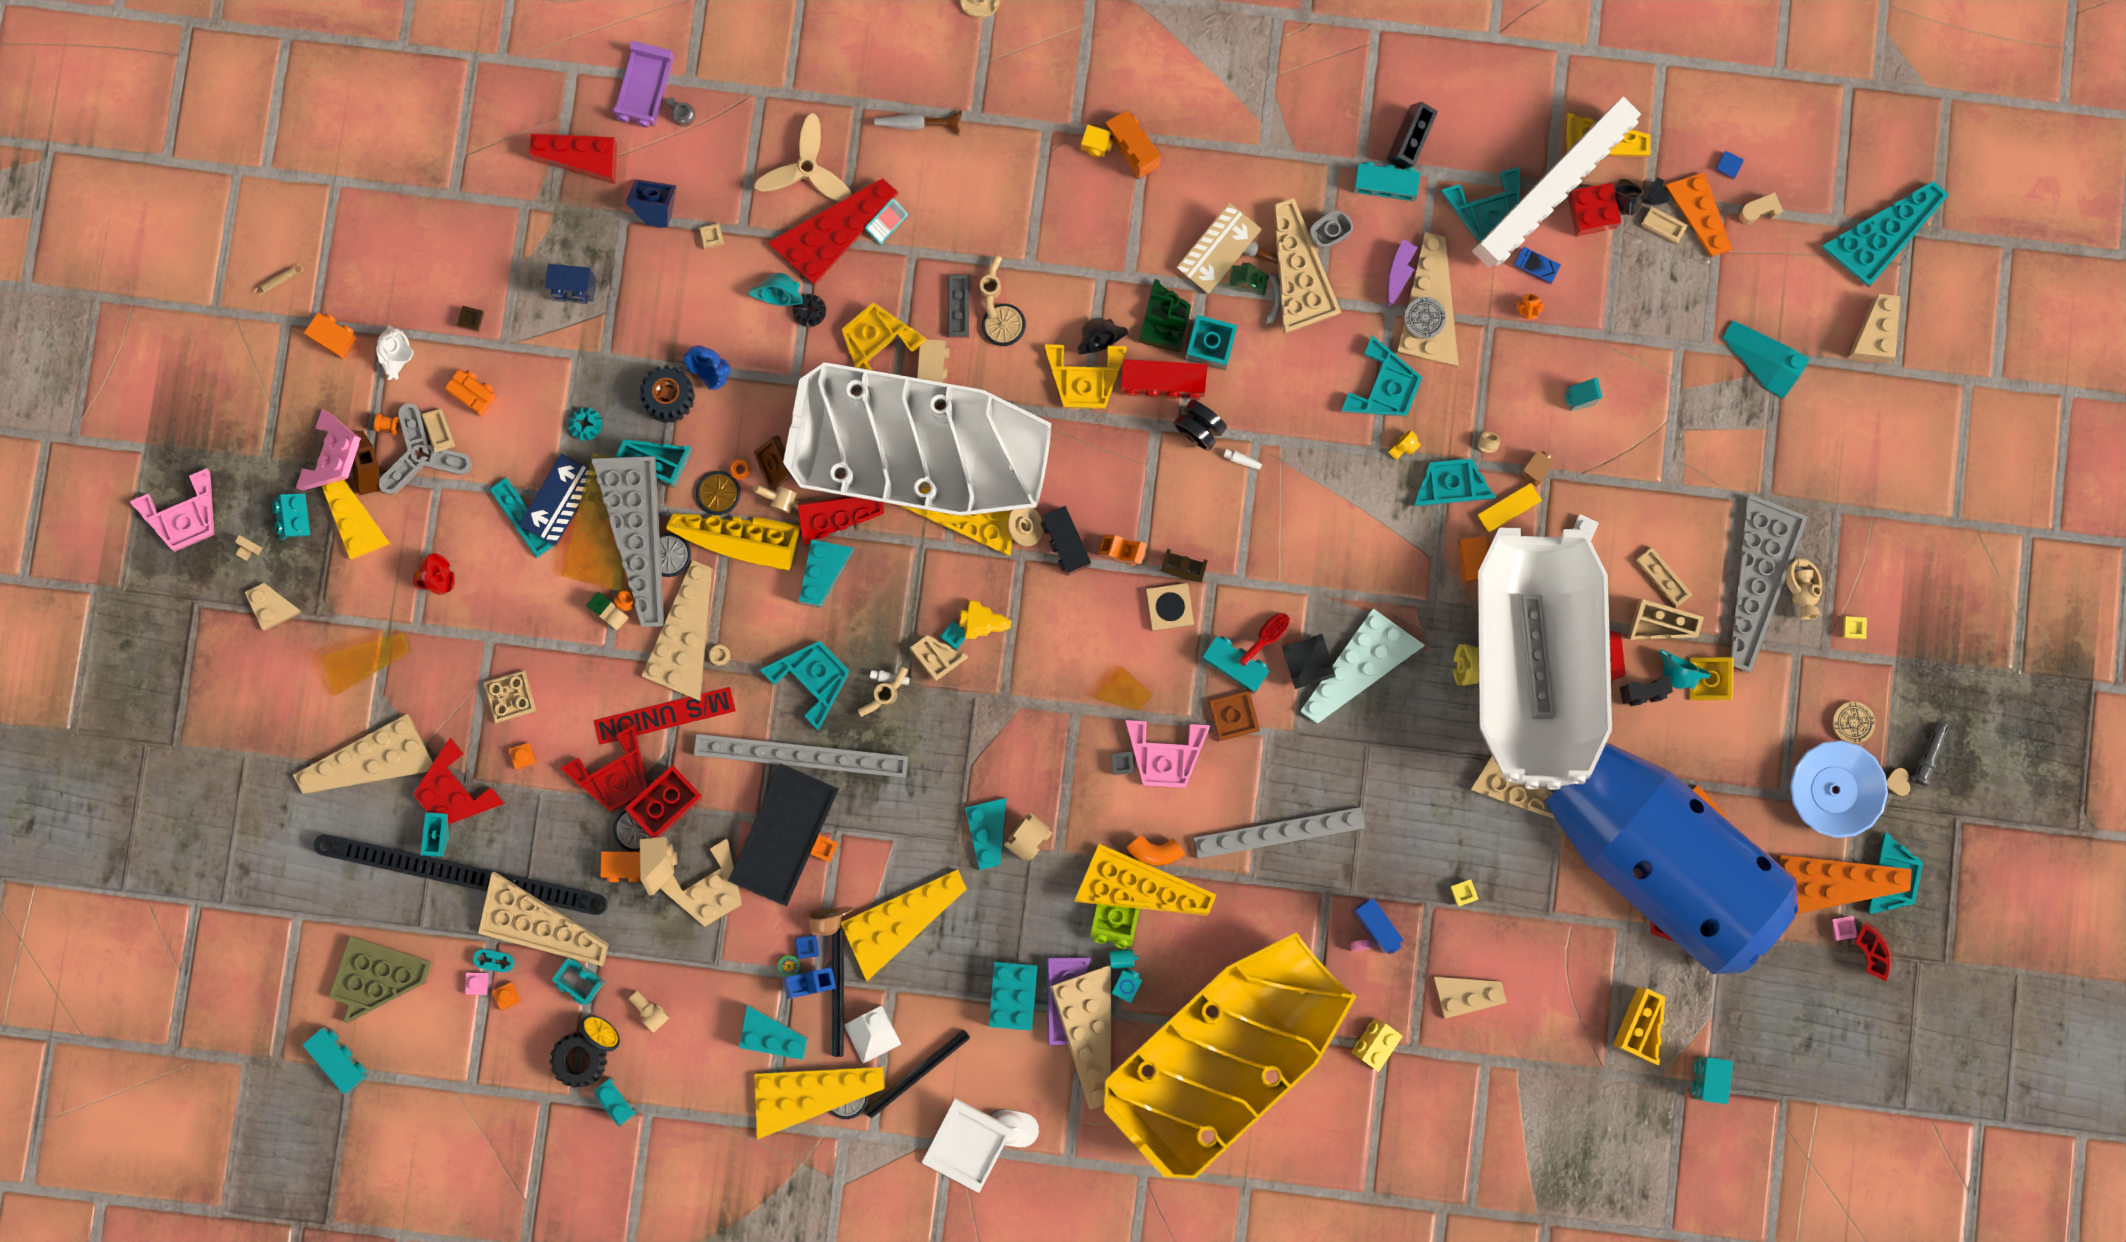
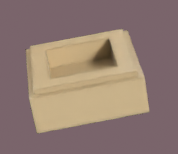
M719 223L699 228L704 249L724 245Z

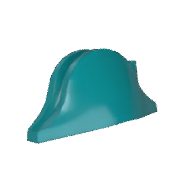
M784 273L771 274L759 285L749 290V296L778 306L803 304V298L798 293L800 283L793 281L789 275Z
M1663 649L1659 650V655L1664 664L1663 675H1670L1672 687L1677 689L1687 687L1695 689L1700 679L1710 677V672Z

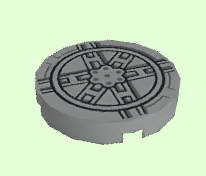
M1429 297L1415 299L1408 305L1404 313L1405 327L1411 335L1418 339L1435 337L1442 331L1446 322L1443 306L1438 301Z

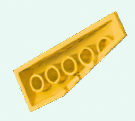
M672 514L667 524V530L711 551L749 563L790 570L801 530L800 525L753 517V521L741 520V517L733 516V520L720 519V516L716 515L702 518L701 515Z

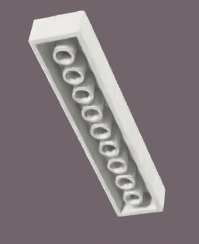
M1624 96L1613 104L1481 240L1472 252L1488 268L1493 265L1498 267L1511 255L1508 251L1512 252L1515 248H1518L1525 241L1523 236L1526 238L1539 226L1537 221L1540 223L1543 219H1546L1553 212L1551 207L1555 208L1568 196L1566 193L1575 189L1582 182L1581 179L1596 167L1595 164L1603 160L1610 153V150L1625 137L1624 135L1639 123L1636 119L1641 113Z

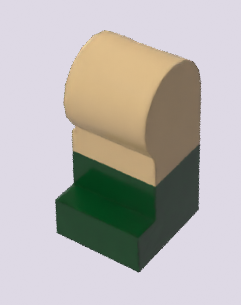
M598 591L586 604V607L617 631L628 619L619 608Z

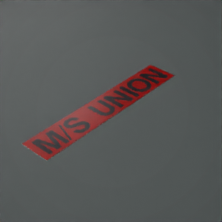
M727 687L701 694V701L691 697L682 698L594 720L598 742L601 745L618 741L616 735L632 725H635L638 736L736 712L731 689Z

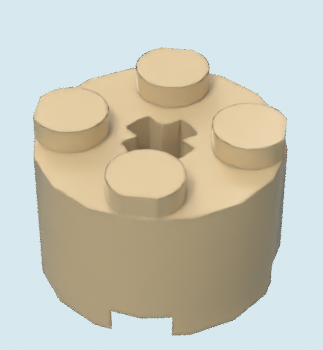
M1031 812L1027 813L1025 816L1027 819L1020 822L1010 834L1008 839L1011 842L1007 841L1004 844L1006 848L1023 861L1032 860L1040 850L1037 846L1043 842L1045 843L1052 834L1049 830L1050 827Z

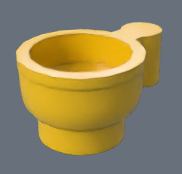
M1409 430L1396 442L1388 453L1397 460L1404 452L1408 455L1414 453L1421 443L1418 441V437L1413 430Z

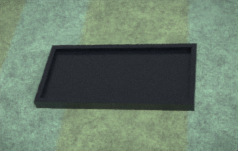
M780 763L728 881L787 907L839 789Z

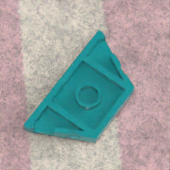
M1472 459L1430 462L1414 502V507L1494 500L1496 496L1490 490L1483 475L1477 470V466Z
M1883 833L1877 866L1912 869L1910 891L1870 899L1867 914L1912 905L1916 901L1923 861L1912 855L1907 848L1896 842L1888 833Z

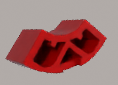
M1866 921L1855 944L1861 947L1866 954L1868 963L1866 972L1887 981L1892 967V955L1889 944L1884 935L1875 926Z

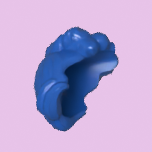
M696 345L691 347L684 355L683 361L689 372L699 375L705 381V385H707L709 390L719 389L726 384V377L730 373V365L717 352L710 348Z

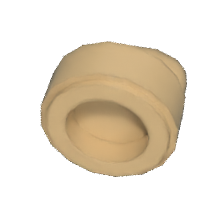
M1483 432L1480 435L1478 448L1482 452L1493 453L1499 448L1501 438L1493 432Z

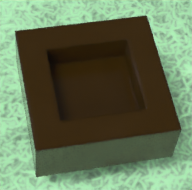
M462 306L457 326L479 332L484 311Z

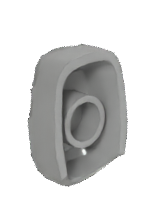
M1339 210L1330 212L1313 224L1310 229V238L1318 249L1322 250L1332 247L1345 240L1352 233L1353 222L1348 215Z

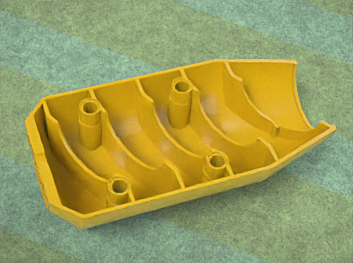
M1296 932L1226 967L1105 1081L1104 1112L1163 1177L1195 1179L1318 1064L1356 996L1323 966ZM1209 1006H1215L1218 1009L1216 1017L1211 1018L1206 1015V1009ZM1146 1065L1154 1068V1074L1148 1078L1142 1074V1069ZM1273 1070L1278 1074L1276 1082L1270 1083L1266 1080L1265 1075L1268 1071ZM1205 1130H1209L1214 1134V1139L1210 1143H1205L1201 1139V1135Z

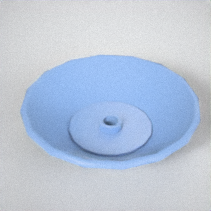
M1842 740L1823 742L1808 750L1796 764L1790 783L1792 802L1802 821L1817 833L1834 838L1856 836L1872 827L1883 813L1888 795L1886 776L1877 759L1860 745ZM1833 786L1838 788L1837 794L1832 792Z

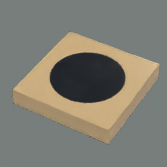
M1188 583L1146 589L1152 631L1194 625Z

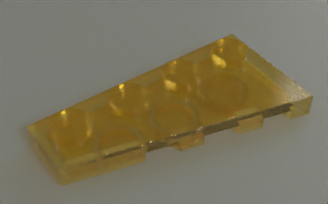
M406 632L322 655L333 695L340 694L409 654L411 648Z

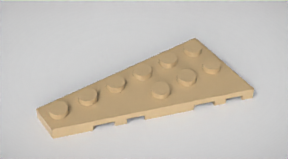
M406 714L293 776L302 793L309 794L425 773L429 771L434 762L409 714Z
M1106 965L1050 986L1087 1104L1091 1110L1105 1105V1081L1111 1075V965Z

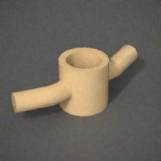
M997 255L994 256L987 275L980 282V292L985 298V307L989 320L997 318L993 299L997 298L1001 292L1000 280L996 277V271L1002 258ZM988 283H994L996 285L995 291L988 292L984 289V286Z
M758 484L753 488L755 493L772 500L771 508L789 514L791 508L798 510L797 503H801L795 500L797 493L777 486L775 492Z
M900 666L895 679L890 684H879L874 690L875 700L858 709L860 716L862 717L875 711L881 704L890 705L894 703L898 695L896 689L902 684L908 669ZM885 687L891 690V698L889 700L880 698V692Z

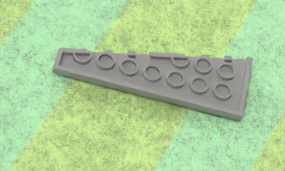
M656 457L592 459V464H594L597 474V481L603 494V501L606 504L610 517L609 521L629 580L628 584L635 600L634 604L641 627L664 626Z
M1751 494L1746 499L1730 657L1734 658L1733 667L1747 673H1751L1783 587L1786 570L1792 562L1808 518L1805 515Z

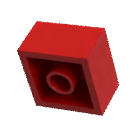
M1613 183L1572 190L1567 198L1576 237L1617 229L1621 224Z

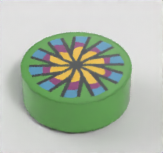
M787 955L780 959L778 969L786 977L794 976L800 970V962L796 957Z

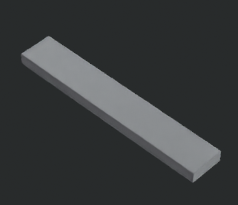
M1521 595L1519 600L1532 719H1553L1555 712L1542 595Z

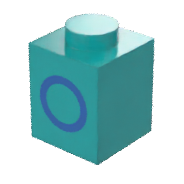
M1128 969L1127 972L1123 970L1111 993L1131 1003L1142 982L1139 979L1140 974L1131 969Z

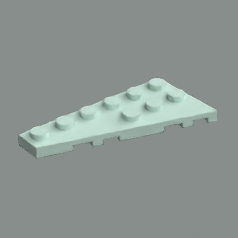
M1372 609L1333 664L1336 677L1321 681L1300 712L1318 724L1425 645L1378 611Z

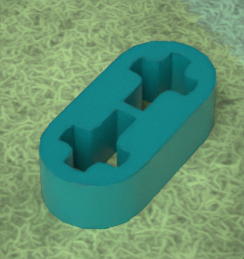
M481 949L473 956L474 964L481 969L510 972L515 966L514 957L508 953ZM484 953H486L487 958H492V962H485L484 965H481L482 961L478 960V957L483 956ZM507 957L510 965L503 969V965L497 964L496 960H504Z

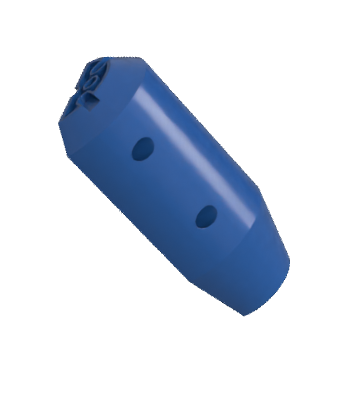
M1606 742L1591 776L1585 780V783L1560 786V789H1557L1545 801L1586 865L1712 974L1744 973L1756 963L1760 955H1764L1774 945L1798 912L1797 882L1794 876L1670 770ZM1633 871L1638 873V879L1633 875ZM1700 928L1704 930L1705 936L1700 933Z

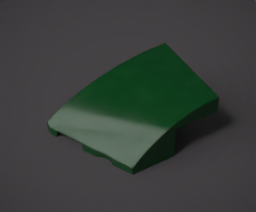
M1154 279L1139 342L1179 352L1188 323L1191 304L1179 298L1174 291H1169L1162 286L1158 279Z

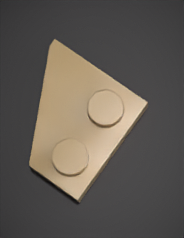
M265 583L245 592L264 631L302 613L300 609Z

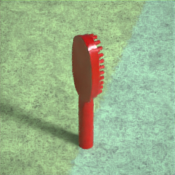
M1277 613L1265 622L1259 631V639L1239 659V663L1242 666H1245L1264 645L1274 643L1284 634L1290 623L1288 615Z

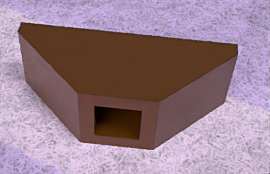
M363 430L354 432L361 438L351 467L358 494L361 496L379 492V465L373 445Z

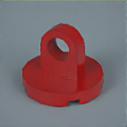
M438 553L425 556L421 560L420 570L413 575V586L421 590L429 589L437 595L448 593L455 584V575L449 569L450 563Z

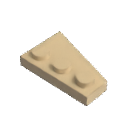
M1433 977L1444 1019L1507 1003L1502 982Z

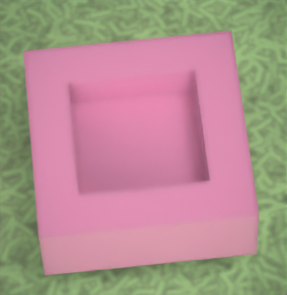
M1854 916L1830 920L1834 941L1858 937Z
M466 973L465 994L488 995L489 973Z

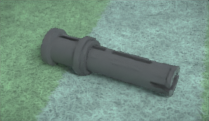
M1936 722L1922 758L1918 759L1917 763L1919 765L1917 770L1910 778L1913 782L1929 786L1932 771L1936 770L1937 767L1935 763L1950 728L1948 725Z

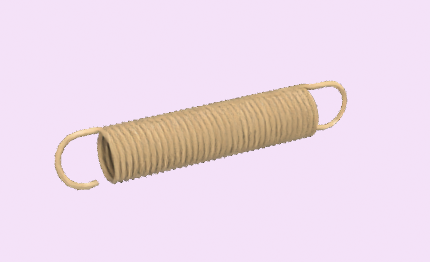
M294 267L260 285L264 291L261 294L296 276L297 272Z

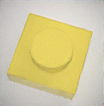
M1843 617V638L1866 639L1867 618Z
M1471 879L1450 887L1457 907L1478 900Z

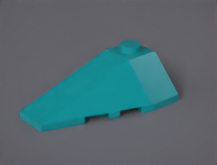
M1734 320L1722 337L1732 351L1745 362L1751 373L1757 376L1763 387L1784 399L1810 361L1808 357L1793 348Z

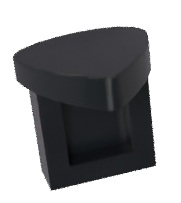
M1656 177L1644 198V204L1662 205L1669 202V196L1662 186L1664 180Z

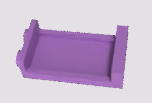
M632 41L630 45L631 55L616 108L613 107L612 112L617 117L616 119L621 122L628 123L633 121L637 122L636 124L641 127H655L674 61V54L672 50Z

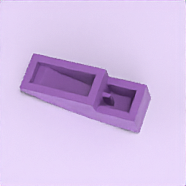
M1403 239L1395 254L1388 276L1386 299L1387 307L1390 309L1414 271L1408 264L1418 247Z

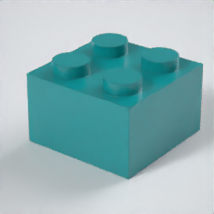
M1197 315L1185 360L1208 364V366L1226 370L1238 325Z
M1698 1056L1693 1064V1073H1696L1695 1082H1692L1690 1089L1693 1099L1728 1105L1733 1061Z

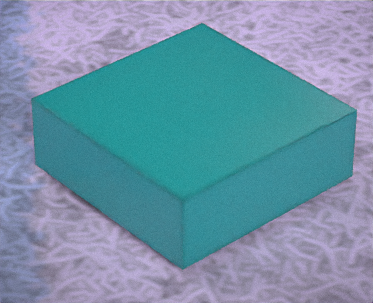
M952 621L940 638L957 651L965 641V630Z

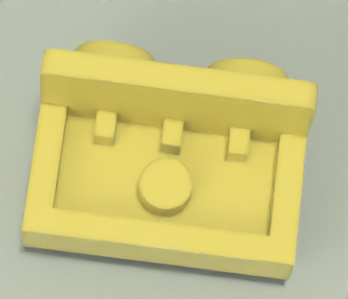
M1374 1018L1367 1026L1360 1040L1355 1044L1351 1053L1379 1072L1402 1038V1035L1386 1023Z

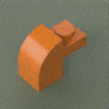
M1104 534L1098 555L1120 563L1136 566V564H1141L1145 556L1147 544L1141 541H1129L1117 535Z

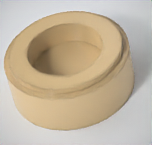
M718 644L710 649L709 659L714 665L724 666L730 661L731 653L726 646Z

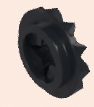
M803 294V304L793 306L794 318L805 327L817 326L826 316V305L820 297L814 294ZM811 302L812 308L816 311L811 312L809 318H807V312L803 309L808 308Z

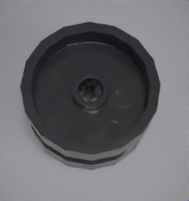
M1191 399L1184 407L1187 415L1179 414L1174 420L1173 425L1192 443L1206 451H1210L1216 443L1214 436H1221L1227 429V425L1211 409Z

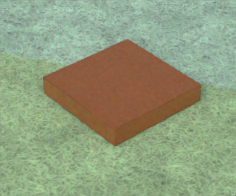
M1250 690L1208 700L1219 742L1260 731Z

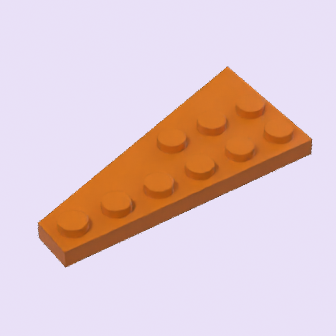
M1780 855L1779 864L1796 878L1798 912L1796 914L1910 891L1912 869Z

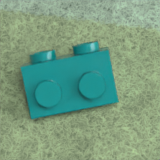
M305 493L282 494L276 497L272 508L277 518L275 532L279 534V540H284L287 537L309 536L310 527Z

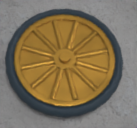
M714 471L708 473L699 481L696 489V498L704 511L713 515H723L732 511L737 506L740 499V487L732 475L722 471Z

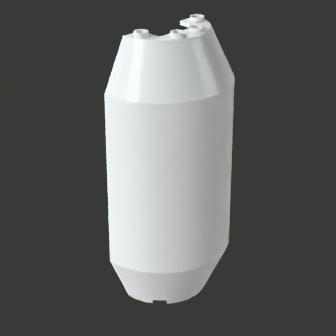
M1499 528L1478 571L1480 732L1506 781L1525 785L1527 789H1536L1538 786H1544L1551 790L1560 789V786L1583 784L1591 776L1612 731L1608 574L1585 530L1563 529L1561 537L1521 536V528ZM1521 595H1542L1555 712L1553 719H1532L1519 600Z

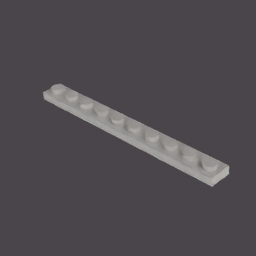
M696 734L694 756L777 765L781 763L786 766L906 778L908 756Z

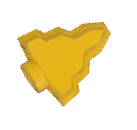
M969 599L967 610L961 609L959 627H965V639H976L978 636H987L990 632H1002L1010 629L1011 620L1001 614L993 613L989 607L981 606L979 601Z

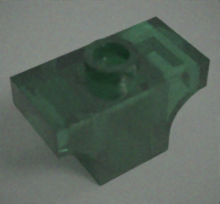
M1251 263L1232 265L1229 286L1240 292L1265 295L1269 275Z

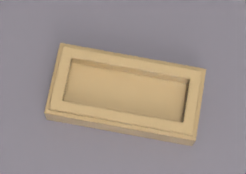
M1652 206L1649 207L1640 226L1676 245L1688 226Z
M442 408L421 414L434 452L455 447Z

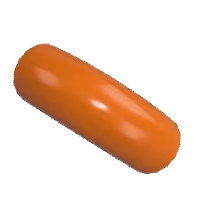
M1141 835L1126 847L1129 853L1137 860L1152 866L1169 865L1186 855L1173 838L1162 845H1155Z

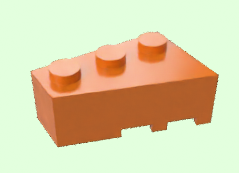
M1125 110L1106 122L1105 129L1111 132V138L1138 179L1160 167L1161 154L1150 141L1146 132L1140 128L1134 114H1130L1128 110Z

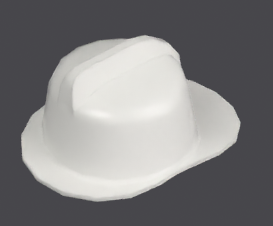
M999 1110L991 1116L1013 1128L1005 1145L1027 1147L1037 1139L1039 1126L1031 1115L1011 1110Z

